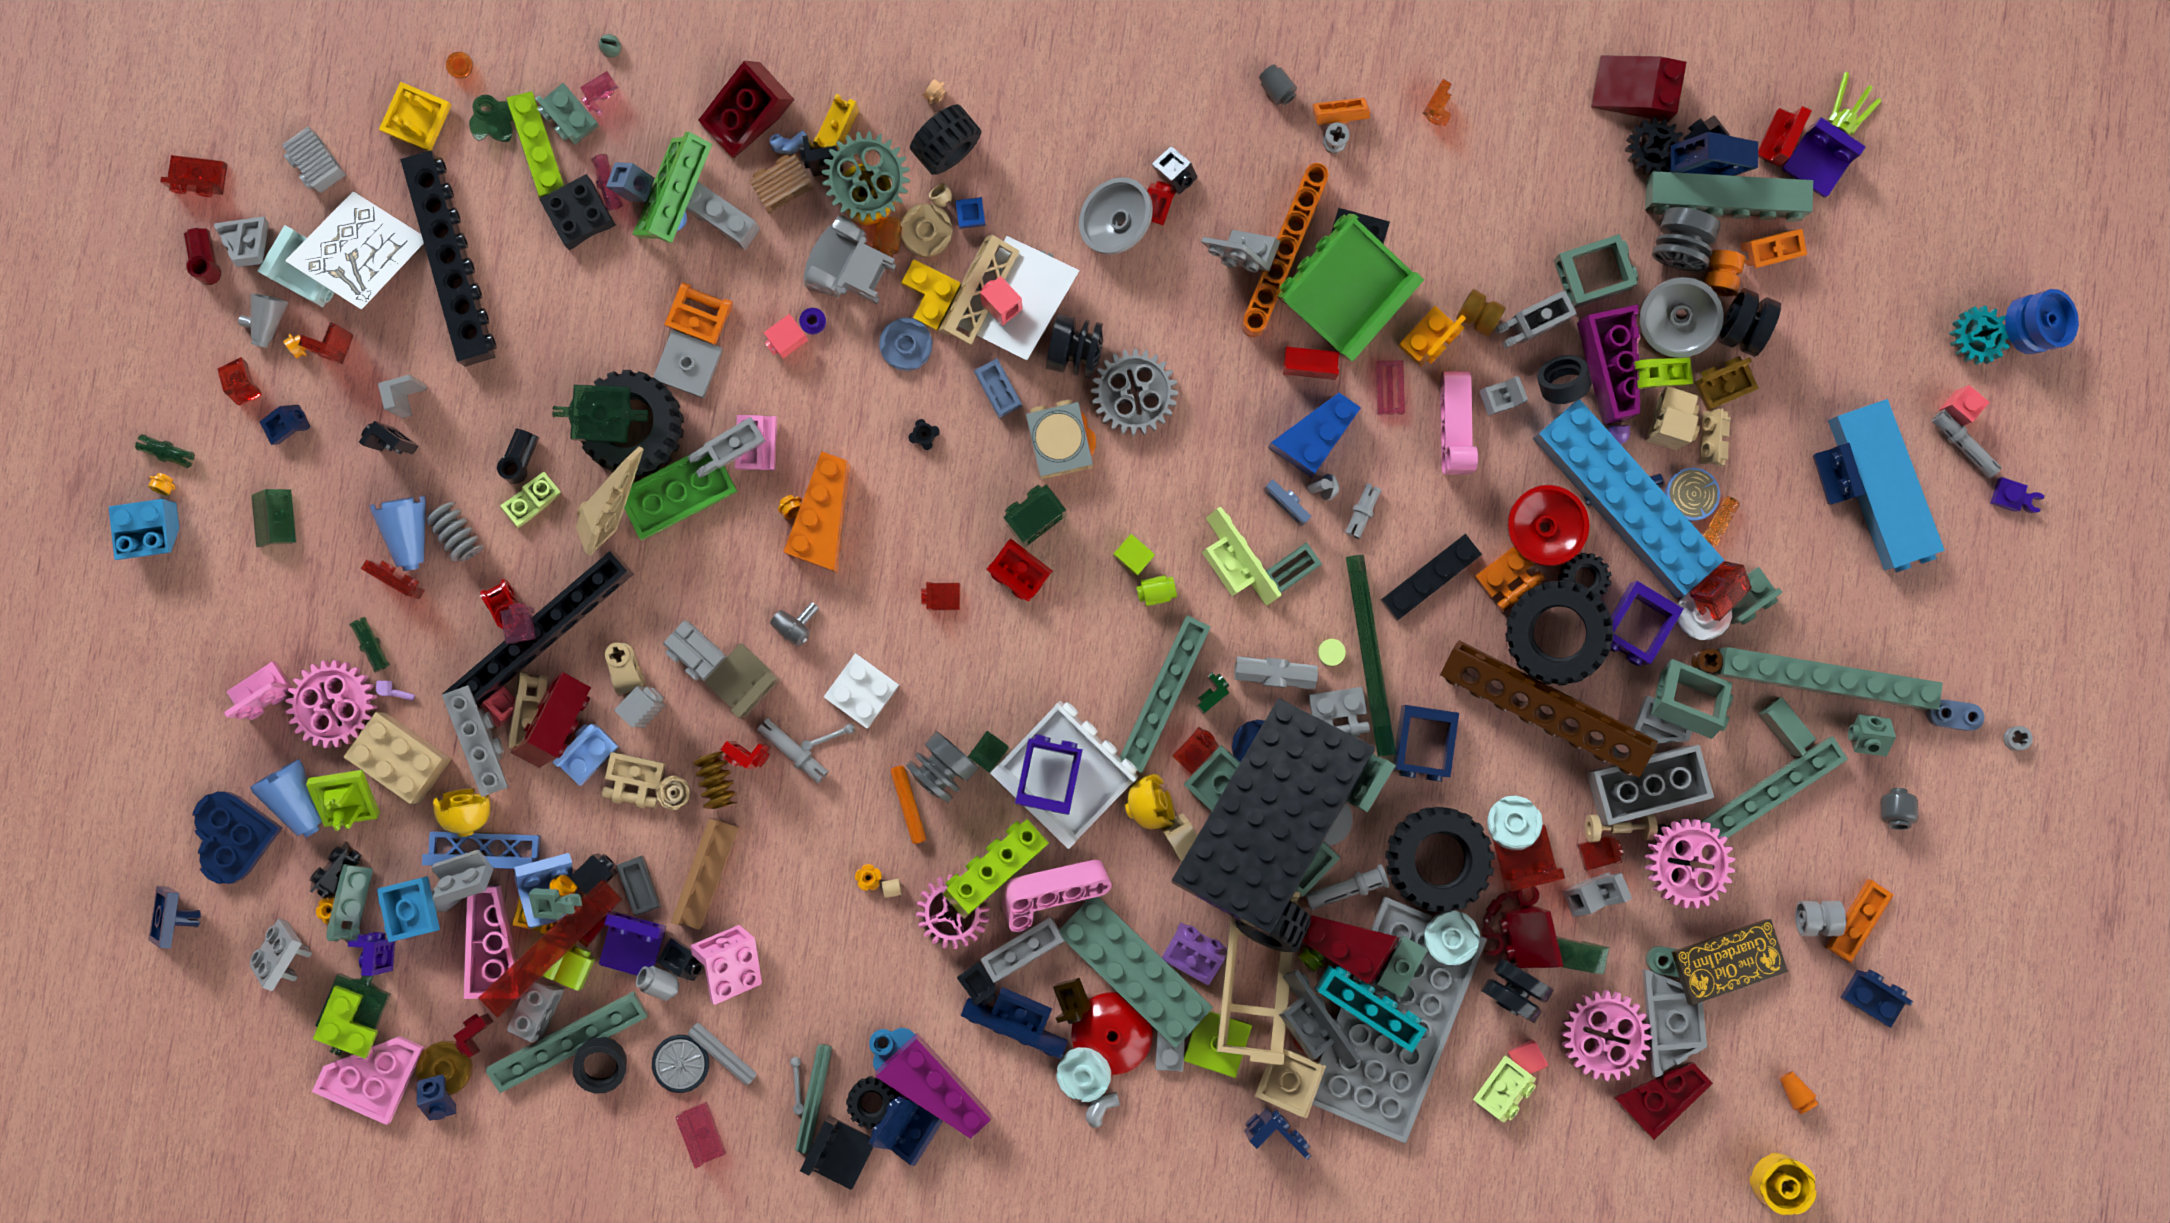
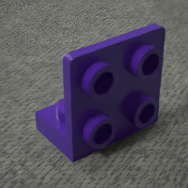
M1821 117L1809 127L1791 157L1782 167V170L1795 179L1813 180V191L1826 198L1849 164L1862 154L1866 146Z
M615 911L608 913L604 925H608L609 929L599 965L636 976L645 966L655 967L667 926Z

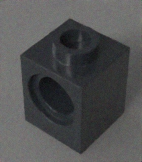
M597 853L592 854L569 878L588 897L595 896L618 872L613 868L615 863L606 854L601 856Z

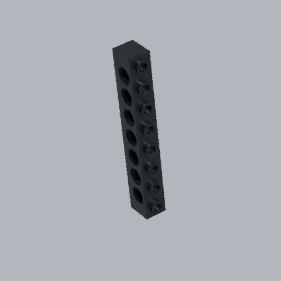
M431 150L400 159L456 360L466 367L496 358L494 354V349H497L493 335L489 334L486 325L490 323L485 308H481L479 300L482 298V292L478 283H474L472 276L475 273V267L471 258H467L465 251L468 248L467 239L464 233H460L458 224L461 223V218L457 208H453L451 198H454V193L450 183H446L444 173H447L445 162L442 157L439 158ZM434 178V183L430 187L425 188L426 181ZM441 203L440 210L432 213L433 206ZM448 228L447 235L439 238L440 231ZM455 253V259L451 263H446L447 256ZM462 278V285L459 288L453 289L454 281ZM469 303V310L464 314H460L461 306ZM476 328V336L473 339H467L469 330Z
M609 551L442 694L469 685L477 707H479L483 701L502 688L632 577L634 573L616 553Z

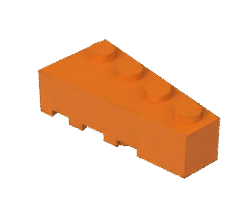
M821 451L783 551L788 556L837 574L850 464L847 460Z

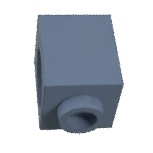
M615 162L606 187L627 201L646 202L651 193L655 178L634 163Z

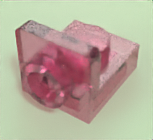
M608 71L580 87L585 95L581 98L589 112L594 110L599 117L603 115V112L596 101L609 98L614 93V90L618 88Z
M525 603L508 605L509 610L500 611L506 644L536 639L532 614L535 613L534 608L525 606Z

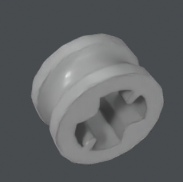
M2023 726L2011 727L2004 734L2005 745L2014 751L2027 749L2030 747L2033 739L2029 729ZM2014 732L2023 735L2024 739L2020 740L2023 742L2022 744L2013 742Z

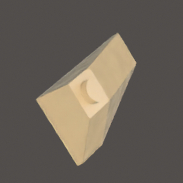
M640 446L618 466L587 502L584 501L578 508L577 515L579 519L576 529L585 553L590 556L618 529L644 450Z

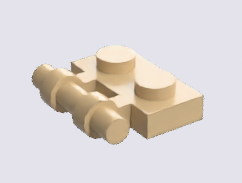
M611 752L605 779L615 781L614 789L604 787L602 797L612 799V802L618 804L622 802L636 804L637 808H656L658 799L648 796L649 788L657 790L659 783L663 779L666 763ZM625 784L639 786L638 794L625 791Z

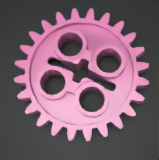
M333 660L331 666L328 661H321V668L317 664H311L312 673L307 670L301 671L304 677L303 680L294 678L293 681L298 687L297 689H288L290 693L294 694V697L286 699L287 703L293 704V708L288 709L286 713L294 714L295 717L289 721V724L299 725L295 733L301 734L305 732L304 741L313 739L314 746H320L323 742L324 748H331L332 744H334L335 748H340L343 745V741L346 744H353L352 736L357 738L360 735V729H364L367 725L365 723L366 720H370L373 715L369 714L370 710L378 708L370 702L376 699L377 695H372L368 692L374 685L364 684L368 679V675L358 676L360 668L354 667L350 670L351 663L344 662L341 665L340 661ZM340 679L343 683V688L337 693L334 685ZM322 682H324V689L321 686ZM313 691H316L318 700L313 705L310 702V695ZM332 700H335L332 709H329L328 705L332 703ZM349 704H352L354 707V713L351 717H348L345 712ZM326 715L329 718V725L326 729H323L321 719ZM339 719L342 721V726H339Z
M1681 819L1680 825L1678 822L1672 821L1671 829L1669 827L1661 828L1664 836L1654 835L1658 842L1657 845H1648L1654 851L1653 854L1645 855L1647 859L1652 860V864L1645 866V869L1653 870V874L1648 877V880L1657 881L1653 890H1663L1660 897L1662 899L1670 898V904L1677 905L1680 902V907L1688 908L1690 904L1692 908L1696 909L1699 908L1700 903L1709 906V898L1716 901L1719 900L1717 891L1727 892L1723 883H1732V880L1727 877V873H1733L1735 869L1728 867V863L1735 861V858L1727 857V853L1733 848L1723 846L1727 837H1717L1720 830L1718 828L1710 830V823L1703 822L1701 824L1700 820L1693 819L1690 823L1689 819ZM1680 841L1683 849L1680 854H1677L1675 846ZM1704 846H1707L1709 853L1704 859L1701 851ZM1668 858L1711 864L1713 868L1709 870L1668 862ZM1676 868L1679 876L1676 881H1673L1671 874ZM1703 873L1705 881L1700 886L1698 884V876Z
M1607 990L1603 991L1602 997L1596 991H1592V999L1582 995L1584 1003L1581 1005L1574 1001L1573 1004L1577 1010L1575 1012L1566 1011L1571 1017L1570 1021L1562 1020V1023L1568 1026V1030L1562 1031L1560 1034L1568 1037V1040L1561 1044L1565 1048H1571L1565 1054L1566 1057H1576L1572 1065L1576 1068L1583 1065L1581 1072L1586 1075L1591 1071V1077L1597 1079L1601 1073L1605 1081L1609 1080L1610 1074L1616 1080H1620V1071L1630 1076L1628 1067L1632 1066L1639 1069L1636 1060L1645 1061L1646 1058L1641 1052L1642 1050L1651 1049L1644 1044V1040L1652 1039V1036L1644 1033V1030L1649 1029L1651 1025L1641 1022L1647 1015L1643 1012L1636 1013L1640 1005L1636 1003L1630 1005L1631 998L1627 996L1621 1000V993L1616 991L1612 998ZM1600 1011L1602 1020L1600 1023L1593 1025L1591 1017L1593 1013ZM1626 1019L1628 1028L1625 1032L1619 1033L1618 1023ZM1586 1026L1604 1033L1609 1032L1617 1037L1628 1039L1629 1043L1624 1044L1610 1038L1604 1039L1596 1034L1583 1031V1027ZM1588 1038H1593L1595 1042L1593 1049L1585 1051L1584 1042ZM1619 1046L1621 1049L1619 1057L1612 1059L1610 1056L1611 1049Z

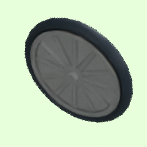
M688 1035L670 1036L663 1040L654 1051L652 1057L653 1075L657 1082L668 1091L675 1093L692 1091L705 1080L708 1074L709 1056L707 1051Z

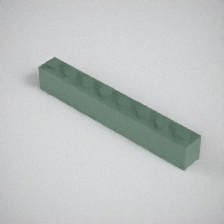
M1730 647L1717 649L1723 656V664L1718 671L1714 672L1715 676L1921 710H1939L1942 682Z

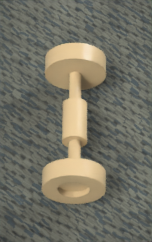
M1654 814L1641 817L1640 825H1632L1631 822H1620L1601 826L1598 815H1587L1585 820V833L1588 842H1599L1602 831L1631 833L1632 830H1641V835L1645 841H1654V835L1658 832L1657 820Z

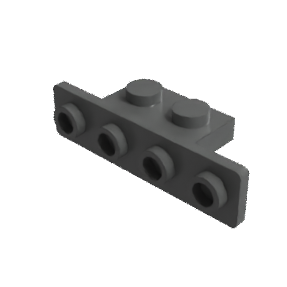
M1298 970L1286 973L1283 978L1298 999L1280 1013L1279 1016L1310 1060L1318 1058L1332 1046L1345 1066L1358 1064L1361 1058L1357 1054V1048L1346 1039L1341 1031L1340 1024L1325 1009L1324 1001L1309 986L1310 983L1307 977Z

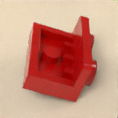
M1013 539L1007 541L995 560L986 568L995 581L1004 583L1012 589V593L1017 598L1027 602L1036 596L1053 572L1052 569Z
M726 741L720 750L725 753L723 758L733 766L755 769L758 766L761 768L770 757L768 750L771 747L767 744L759 743L751 753L736 741Z

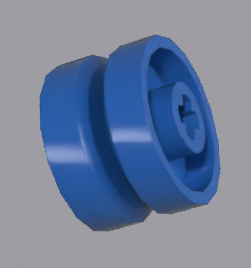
M2049 289L2012 301L2007 309L2005 326L2010 342L2018 351L2024 354H2037L2048 349L2062 348L2072 343L2078 332L2079 319L2077 309L2071 298L2059 289Z

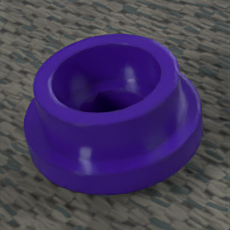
M807 308L801 313L799 323L804 332L815 335L822 332L825 328L826 317L818 308ZM811 316L817 317V322L813 325L808 324V319Z

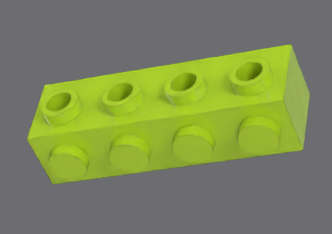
M1028 819L1022 824L1017 820L1005 831L1008 834L1006 838L1002 841L996 838L985 848L988 853L980 859L977 855L965 866L968 871L961 877L956 873L945 883L948 888L943 892V895L963 918H966L1049 844Z

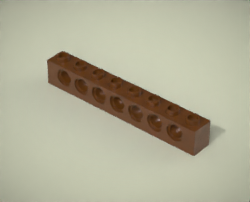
M1460 640L1452 649L1440 674L1449 684L1468 689L1473 696L1480 699L1485 698L1493 702L1498 709L1510 711L1518 715L1525 723H1534L1544 728L1547 734L1554 737L1559 736L1567 740L1576 749H1585L1593 753L1596 759L1605 763L1610 762L1618 766L1623 773L1630 776L1635 775L1640 778L1658 743L1657 740L1537 679H1532L1527 674ZM1467 668L1475 669L1479 676H1471ZM1491 681H1499L1503 685V689L1495 688ZM1516 694H1524L1528 698V701H1520L1517 698ZM1541 706L1550 707L1553 714L1544 713L1541 710ZM1566 719L1575 720L1578 726H1569L1566 723ZM1591 732H1599L1604 739L1597 740L1593 738ZM1616 745L1626 746L1629 752H1620Z

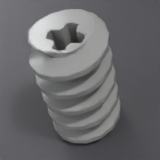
M449 502L434 510L426 521L429 526H434L432 532L435 535H439L438 541L441 544H445V552L451 553V561H465L481 552L484 546L473 545L479 539L478 536L468 537L473 530L472 527L462 528L467 519L457 520L456 517L461 513V510L451 511L455 502Z

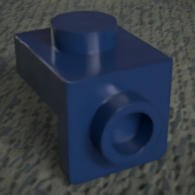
M438 1075L417 1082V1106L429 1121L441 1120L446 1116L456 1114V1103L446 1092V1078L444 1075Z

